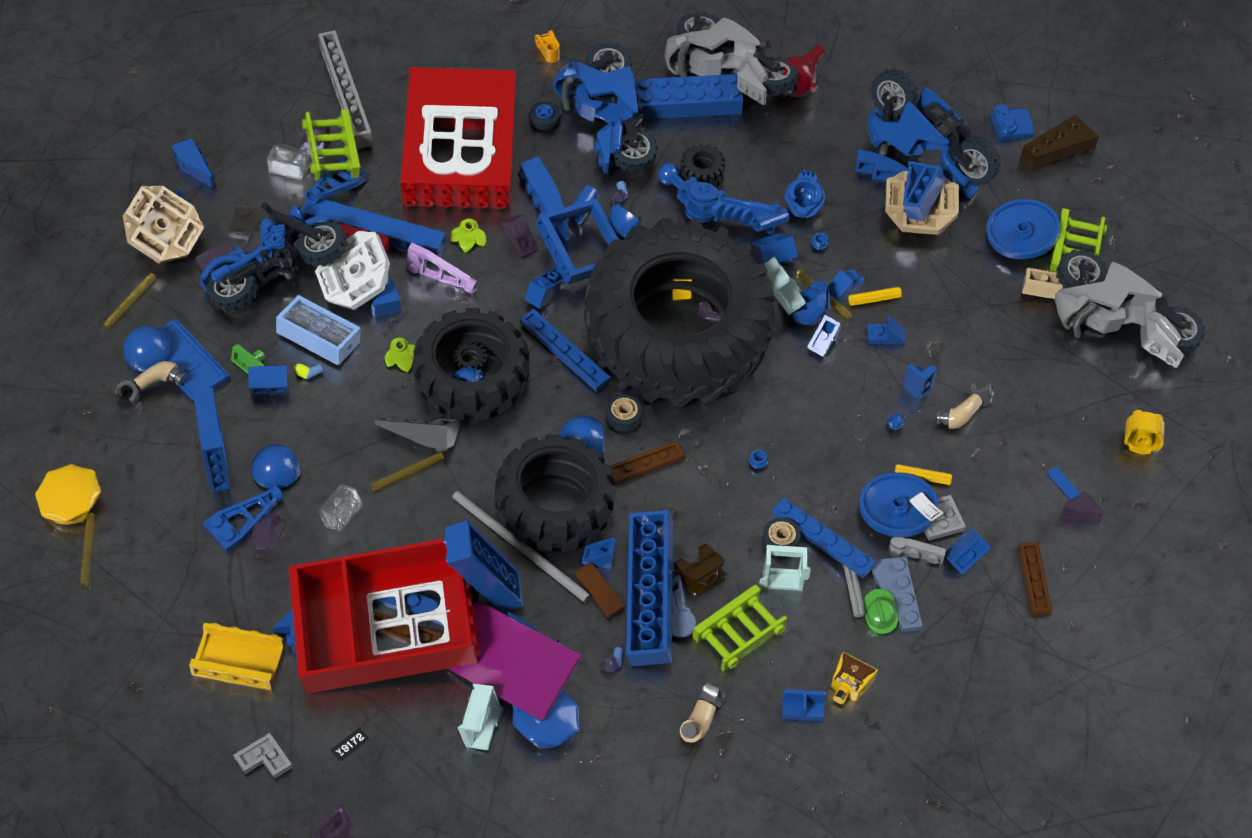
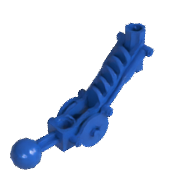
M665 163L658 170V178L661 183L665 185L674 184L678 188L677 198L685 204L686 216L689 219H699L704 223L712 219L718 222L721 218L752 226L756 232L767 230L768 234L774 233L776 225L789 221L787 209L784 207L779 208L780 205L778 203L768 205L726 197L725 191H718L715 186L709 183L698 182L695 177H690V180L684 181L680 178L679 168L673 163Z

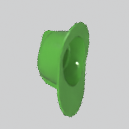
M874 589L870 591L863 600L867 624L872 631L878 634H887L893 631L898 623L895 600L887 590Z

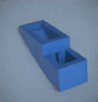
M858 149L855 171L871 173L872 179L886 181L887 178L894 177L898 173L909 171L908 168L891 158Z

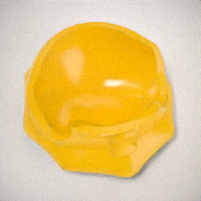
M70 464L47 472L35 496L42 517L58 524L72 525L85 521L90 509L101 493V488L94 470Z

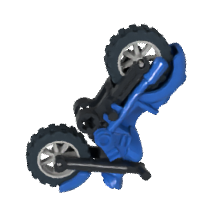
M264 202L261 204V208L268 214L269 218H265L261 222L260 246L251 252L243 253L238 245L236 250L213 259L210 263L206 264L207 266L203 270L199 282L217 309H222L224 312H228V310L234 312L239 308L243 309L246 304L249 305L252 302V298L256 297V291L267 285L270 279L276 278L278 275L292 279L299 274L294 250L295 242L303 261H306L308 265L312 264L314 267L321 265L324 267L327 266L326 264L330 263L331 265L335 263L336 259L339 260L342 257V253L346 252V247L348 246L347 237L342 226L336 222L333 215H317L304 222L303 217H305V214L301 207L297 208L296 204L292 207L290 213L283 214L273 210L268 203Z

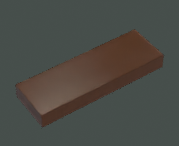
M591 562L574 572L575 577L608 619L625 609L623 602Z

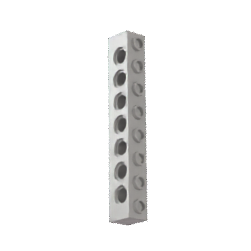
M336 31L318 34L320 50L341 109L349 110L356 149L373 146L371 129Z

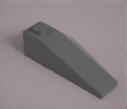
M382 417L375 420V425L426 447L435 448V451H447L448 448L454 446L461 424L460 419L436 418V420L426 422L425 418L408 421V418Z

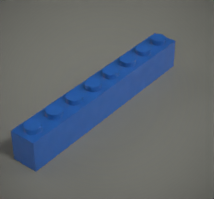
M306 199L302 207L305 217H303L304 222L317 215H333L337 223L347 224L354 228L384 235L389 238L390 247L408 252L411 243H414L440 257L446 245L445 232L408 223L404 220L379 215L353 206L339 204L335 201L324 199L311 203Z

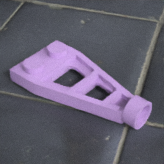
M411 243L409 246L405 268L410 272L420 273L444 283L464 288V291L470 294L473 293L478 282L477 280L471 278L431 251L414 243ZM427 260L436 264L439 267V271L428 269L426 267ZM447 271L455 277L445 275L444 272Z

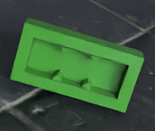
M239 344L232 347L231 361L247 374L249 367L264 366L261 361L265 359V356L261 350L250 354Z

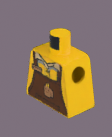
M843 652L831 684V689L836 691L833 699L839 704H844L847 698L857 701L875 681L878 670Z

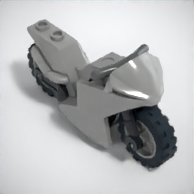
M706 12L689 13L678 21L677 35L667 39L664 53L667 67L673 74L680 75V77H688V71L698 76L735 73L737 74V89L762 105L766 104L767 95L787 94L788 91H792L797 85V67L790 66L786 58L766 56V47H760V39L754 37L748 30L733 20L727 18L720 20L718 17H714L713 14L709 15ZM785 67L787 69L786 76L783 75L784 70L779 71L780 68Z
M1075 249L1071 250L1070 253L1067 252L1061 258L1056 270L1058 282L1061 285L1063 284L1064 288L1055 294V304L1063 326L1068 330L1073 327L1076 338H1080L1082 335L1081 323L1104 334L1119 331L1121 325L1137 323L1141 325L1142 347L1175 368L1178 367L1184 357L1182 353L1189 354L1200 345L1205 335V332H1203L1205 326L1202 325V319L1198 318L1194 311L1191 312L1189 311L1190 309L1186 307L1181 308V306L1168 307L1167 300L1159 292V289L1154 288L1146 280L1118 263L1112 262L1109 269L1105 268V262L1101 261L1098 255L1095 256L1091 251L1086 252L1084 249L1076 251Z

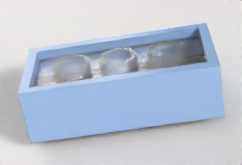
M300 295L276 317V333L338 366L360 343V327Z

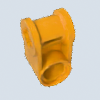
M550 30L543 35H535L536 46L541 51L545 60L549 63L557 62L560 59V44L553 31Z

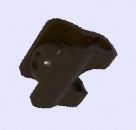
M708 544L698 547L699 562L688 563L684 559H679L673 563L676 575H681L682 581L695 596L701 595L726 578L725 572L720 568L725 564L724 558Z

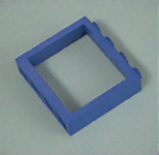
M597 198L540 214L535 223L566 285L590 278L595 264L575 269L552 222L591 212L608 245L614 239H619V236L615 234L612 228L611 221L607 219L604 213L603 206L598 202Z
M213 388L193 391L201 449L211 492L231 489Z

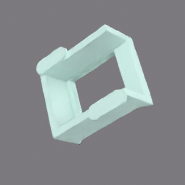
M775 257L766 262L765 266L768 273L765 278L771 288H773L775 298L790 315L806 303L800 294L801 290Z
M767 545L763 578H760L759 588L761 590L802 591L804 580L809 579L811 569L807 567V547ZM771 555L801 557L798 570L770 568Z
M473 684L474 690H472L463 724L457 728L467 748L489 750L495 727H499L502 718L503 706L500 705L493 686Z

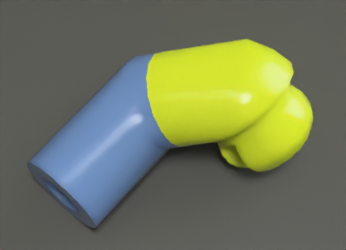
M296 364L294 366L295 374L304 379H311L323 373L320 364L311 368L303 364Z

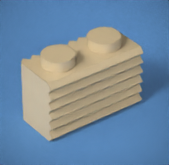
M1027 268L1022 293L1055 299V294L1062 289L1063 284L1061 285L1058 282L1059 279L1056 277V272Z

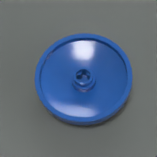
M1032 199L1013 200L999 206L990 215L987 222V238L990 245L1001 255L1013 259H1031L1045 254L1056 244L1060 235V222L1056 212L1045 203Z
M887 473L875 477L864 486L860 494L859 509L864 521L877 532L892 537H909L924 532L935 521L928 520L915 508L910 500L922 492L938 508V498L933 488L916 476L906 473Z

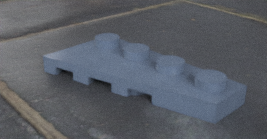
M906 557L875 560L876 565L871 572L880 589L887 590L892 594L898 612L897 624L902 632L922 630L923 625Z

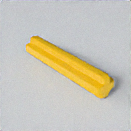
M900 287L853 294L848 296L849 305L853 306L900 298L902 291Z
M897 464L895 467V473L910 474L924 481L950 485L952 481V474L900 464Z

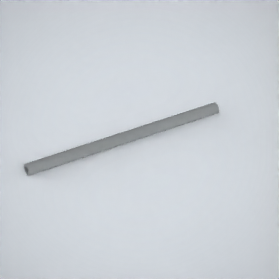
M459 490L453 494L452 498L571 593L584 603L588 601L591 595L530 546L517 540L511 531H508L501 523Z

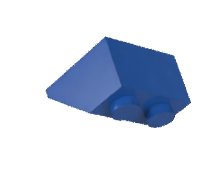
M777 233L749 242L752 247L751 253L757 264L766 263L773 257H775L778 263L786 264L792 262L793 258L798 257L792 235Z

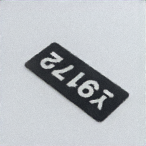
M358 728L333 747L331 752L339 761H342L367 742L369 737Z

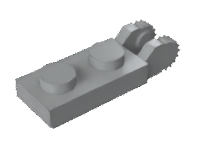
M893 537L889 546L893 554L901 555L905 553L912 558H923L933 564H943L946 552L945 548L902 537Z

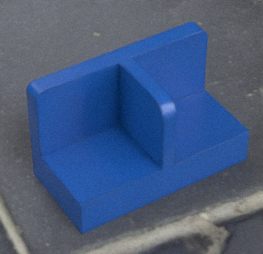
M910 363L907 366L903 387L919 401L932 391L937 369L931 365L924 370L922 367H915Z
M286 365L248 368L250 395L289 393Z
M972 527L945 552V557L963 575L991 547Z
M785 689L782 698V719L823 721L825 691Z

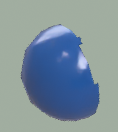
M613 204L610 211L612 228L618 236L625 238L632 227L641 225L642 222L619 204Z
M150 325L132 330L123 346L126 362L131 368L139 372L147 370L156 363L165 361L170 352V340L167 333L158 327Z
M584 415L573 417L562 427L559 434L561 435L560 439L570 440L571 437L577 438L585 442L587 449L590 450L594 447L600 454H603V425L597 419Z
M281 444L267 445L258 451L251 465L253 479L259 485L269 489L273 486H277L279 489L287 487L294 483L301 473L292 450L288 446Z

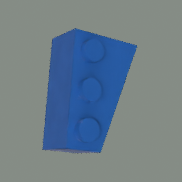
M909 161L903 206L907 218L924 221L946 180L942 167Z

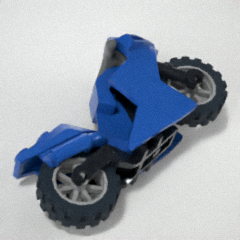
M612 42L607 44L599 43L598 46H593L592 50H589L588 55H586L585 64L573 60L569 61L560 69L552 84L557 95L562 98L565 111L571 109L570 100H575L576 109L581 117L593 122L602 119L608 123L597 132V140L594 142L595 152L599 154V167L603 168L604 174L608 173L609 164L618 168L621 167L624 171L629 170L632 173H635V171L642 172L643 169L647 170L651 164H654L658 144L652 133L645 131L646 129L642 128L640 124L643 120L642 106L638 104L639 96L636 94L634 77L631 71V55L627 53L626 48L620 47L619 44L614 45Z
M891 68L880 73L872 81V86L870 87V92H872L871 99L874 100V105L878 106L879 109L872 110L867 119L869 135L873 146L877 148L881 144L879 154L885 156L891 144L906 156L920 155L926 150H940V167H942L944 177L958 184L959 190L968 198H971L979 190L978 186L980 184H987L998 174L1001 167L999 161L1001 157L997 153V148H994L990 141H985V138H978L977 136L971 138L970 130L964 123L965 120L960 118L936 93L925 87L919 97V94H917L918 87L915 86L914 79H911L908 73H903L901 69Z

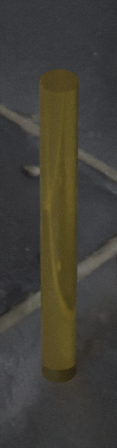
M798 270L797 275L809 286H811L812 282H816L804 270ZM830 295V305L847 320L851 319L853 314Z
M150 273L103 323L105 328L109 329L154 281L155 275Z
M441 452L427 457L371 483V488L375 491L442 460L443 455Z
M88 513L86 519L81 586H88L95 521V514Z

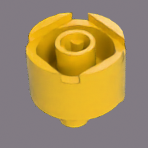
M1135 410L1128 417L1125 424L1124 443L1129 446V450L1143 455L1151 454L1153 450L1159 451L1164 444L1165 424L1163 417L1160 414Z

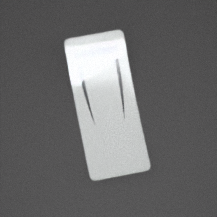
M922 492L910 499L915 508L930 521L943 514Z

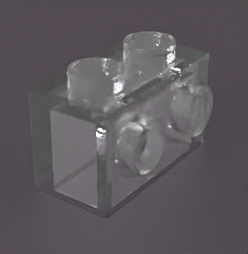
M340 484L320 507L318 512L326 528L341 532L360 510L363 503L356 488Z

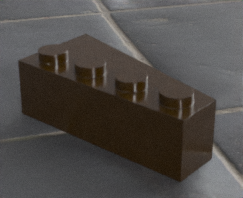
M1073 115L1024 145L1020 160L1029 169L1035 170L1050 165L1053 161H1063L1069 156H1078L1084 151L1089 150L1090 152L1095 150L1099 136L1079 117Z

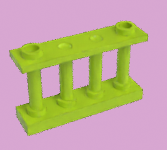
M341 109V115L337 119L312 121L310 113L306 112L305 119H302V128L306 130L312 159L310 164L311 174L315 175V180L318 181L320 179V172L336 170L350 171L351 178H359L360 164L349 110ZM338 126L342 129L340 133L313 134V128ZM341 140L345 144L343 148L317 150L315 142ZM344 155V157L348 158V161L345 163L319 164L318 157Z
M1062 208L1059 218L1060 235L1054 245L1049 272L1057 273L1056 270L1061 261V255L1064 256L1067 252L1070 253L1071 250H1075L1063 245L1064 241L1067 242V240L1095 246L1093 254L1099 256L1102 235L1105 236L1107 225H1104L1105 217H1101L1099 225L1072 220L1071 217H1068L1070 210ZM1075 227L1097 232V237L1094 239L1071 234L1069 231H1066V228Z
M756 584L693 629V638L697 643L707 639L724 658L721 665L723 672L728 668H734L739 663V660L774 635H780L786 629L787 617L784 615L776 620L759 602L761 589ZM749 606L754 607L770 626L761 631L744 613V610ZM734 617L739 618L755 637L745 642L730 626L729 620ZM718 628L723 629L739 646L731 654L713 635V632Z

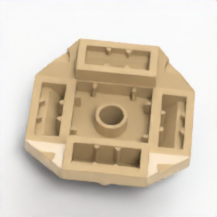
M903 171L894 177L887 178L885 212L902 232L938 235L958 217L959 185L951 182L946 177V182L924 221L907 218L903 206L908 171Z
M141 186L123 214L127 243L159 264L187 257L204 229L195 207L164 186Z

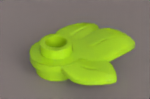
M465 219L459 227L452 230L450 241L459 242L461 249L467 253L475 244L484 247L486 245V235L483 230L478 228L475 220ZM471 225L472 228L467 229L466 226Z
M404 338L393 339L390 344V350L385 355L387 367L397 364L401 370L408 373L413 364L415 345L408 344ZM402 344L403 348L399 349L396 345Z

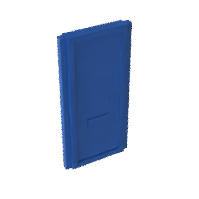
M177 319L168 322L160 328L167 333L170 340V352L165 361L176 363L181 374H186L184 382L179 387L193 402V391L202 388H213L214 390L231 378L230 374Z

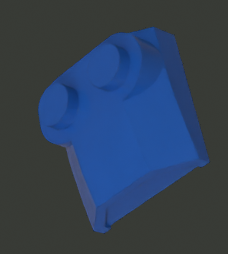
M1001 104L997 105L994 110H991L990 117L1000 141L1034 136L1033 122L1027 109L1023 107L1010 108L1007 105Z

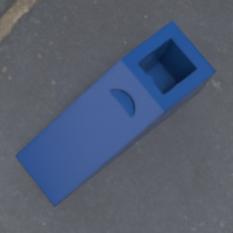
M192 138L172 145L173 155L180 169L213 188L215 175L212 169H208V162L205 156H201L202 152L199 145H195Z
M557 266L530 281L525 301L539 309L550 303L566 285Z

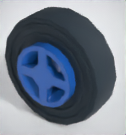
M540 101L535 103L529 111L530 123L540 130L555 128L560 121V110L552 102Z

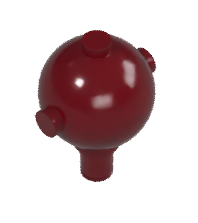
M815 45L810 52L805 53L803 56H790L786 58L790 66L797 67V85L792 91H788L787 94L782 93L779 96L783 98L785 96L799 98L807 95L809 92L811 94L816 92L818 85L815 84L817 78L815 67L818 65V60L825 53V50L820 45ZM785 67L780 68L779 71L784 70L783 75L786 76L787 69Z

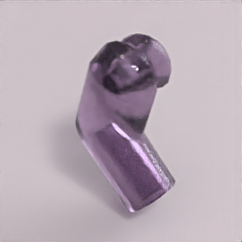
M703 301L699 304V311L705 319L713 321L721 319V314L713 312L709 302Z

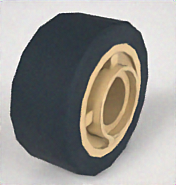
M628 394L616 395L611 398L606 408L608 424L617 431L627 432L634 430L642 420L643 408L641 402L636 397Z
M775 518L769 521L764 528L763 546L766 550L767 545L798 547L801 537L800 529L790 519Z

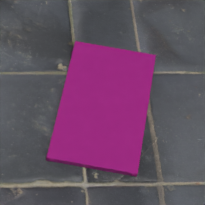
M477 600L474 605L476 616L474 622L477 626L478 637L476 638L481 654L477 656L478 663L448 668V670L474 684L493 686L499 698L544 721L582 655Z

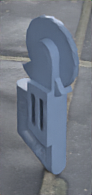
M677 575L672 581V588L676 585L679 587L672 592V636L684 638L693 633L697 621L690 608L686 607L682 577Z

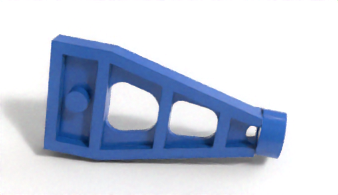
M339 158L334 163H345L347 160ZM360 168L359 178H351V173L347 170L325 171L315 185L306 191V198L309 202L316 203L319 200L321 201L356 188L369 179V173ZM336 174L347 181L340 183L332 177ZM326 183L333 188L328 190L323 185Z
M273 486L262 494L218 511L205 520L203 525L222 548L229 552L249 536L277 503L284 499V496L277 486ZM259 503L263 510L252 517L247 508ZM237 514H243L247 522L241 529L235 530L228 522V519Z

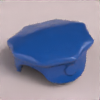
M562 689L544 721L513 705V725L538 749L554 748L564 744L579 731V707Z

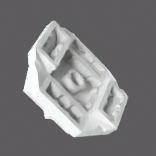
M357 231L347 238L348 246L346 247V252L342 253V257L339 260L336 259L335 263L331 265L329 263L326 264L327 266L322 267L319 265L315 273L324 297L328 302L355 310L384 291L385 285L388 283L390 262L381 239L375 232Z

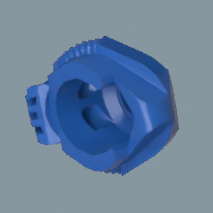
M807 170L799 173L798 179H795V181H792L787 186L784 194L790 213L800 218H812L815 216L826 199L822 185L817 182V175L813 171Z
M812 282L810 289L808 288L800 293L806 303L792 313L794 321L801 325L817 324L823 319L824 315L827 316L831 309L827 282Z

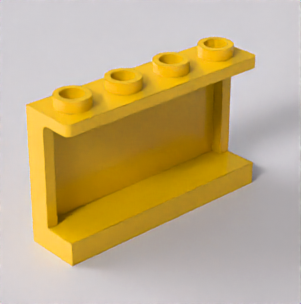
M217 623L203 624L204 633L196 657L191 659L189 665L193 676L272 691L285 649L283 638L276 634L266 635L255 630L245 631L238 627L229 628Z

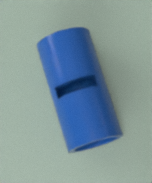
M586 185L582 188L572 205L598 198L599 193L595 188ZM589 212L569 217V219L574 223L580 224Z

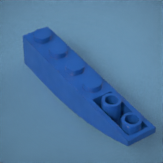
M536 157L519 163V180L524 182L527 193L532 195L534 205L539 207L540 213L543 214L564 208L557 187L541 159ZM567 219L552 222L566 252L569 251Z

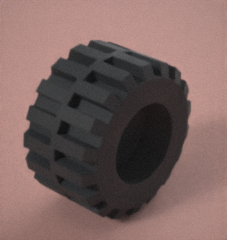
M693 145L692 148H687L686 152L682 154L680 177L684 181L690 180V177H695L698 182L709 183L715 187L720 186L721 181L724 179L725 157L722 156L723 153L721 151H717L718 148H712L711 145Z

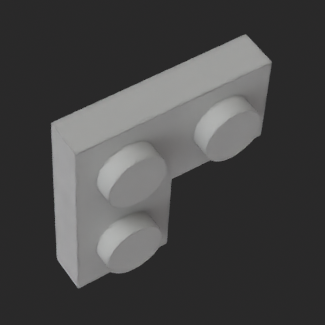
M948 495L938 498V509L943 514L937 517L934 523L924 531L928 541L959 533L966 529L952 496Z
M270 733L233 755L245 774L263 763L274 779L293 768L291 762Z

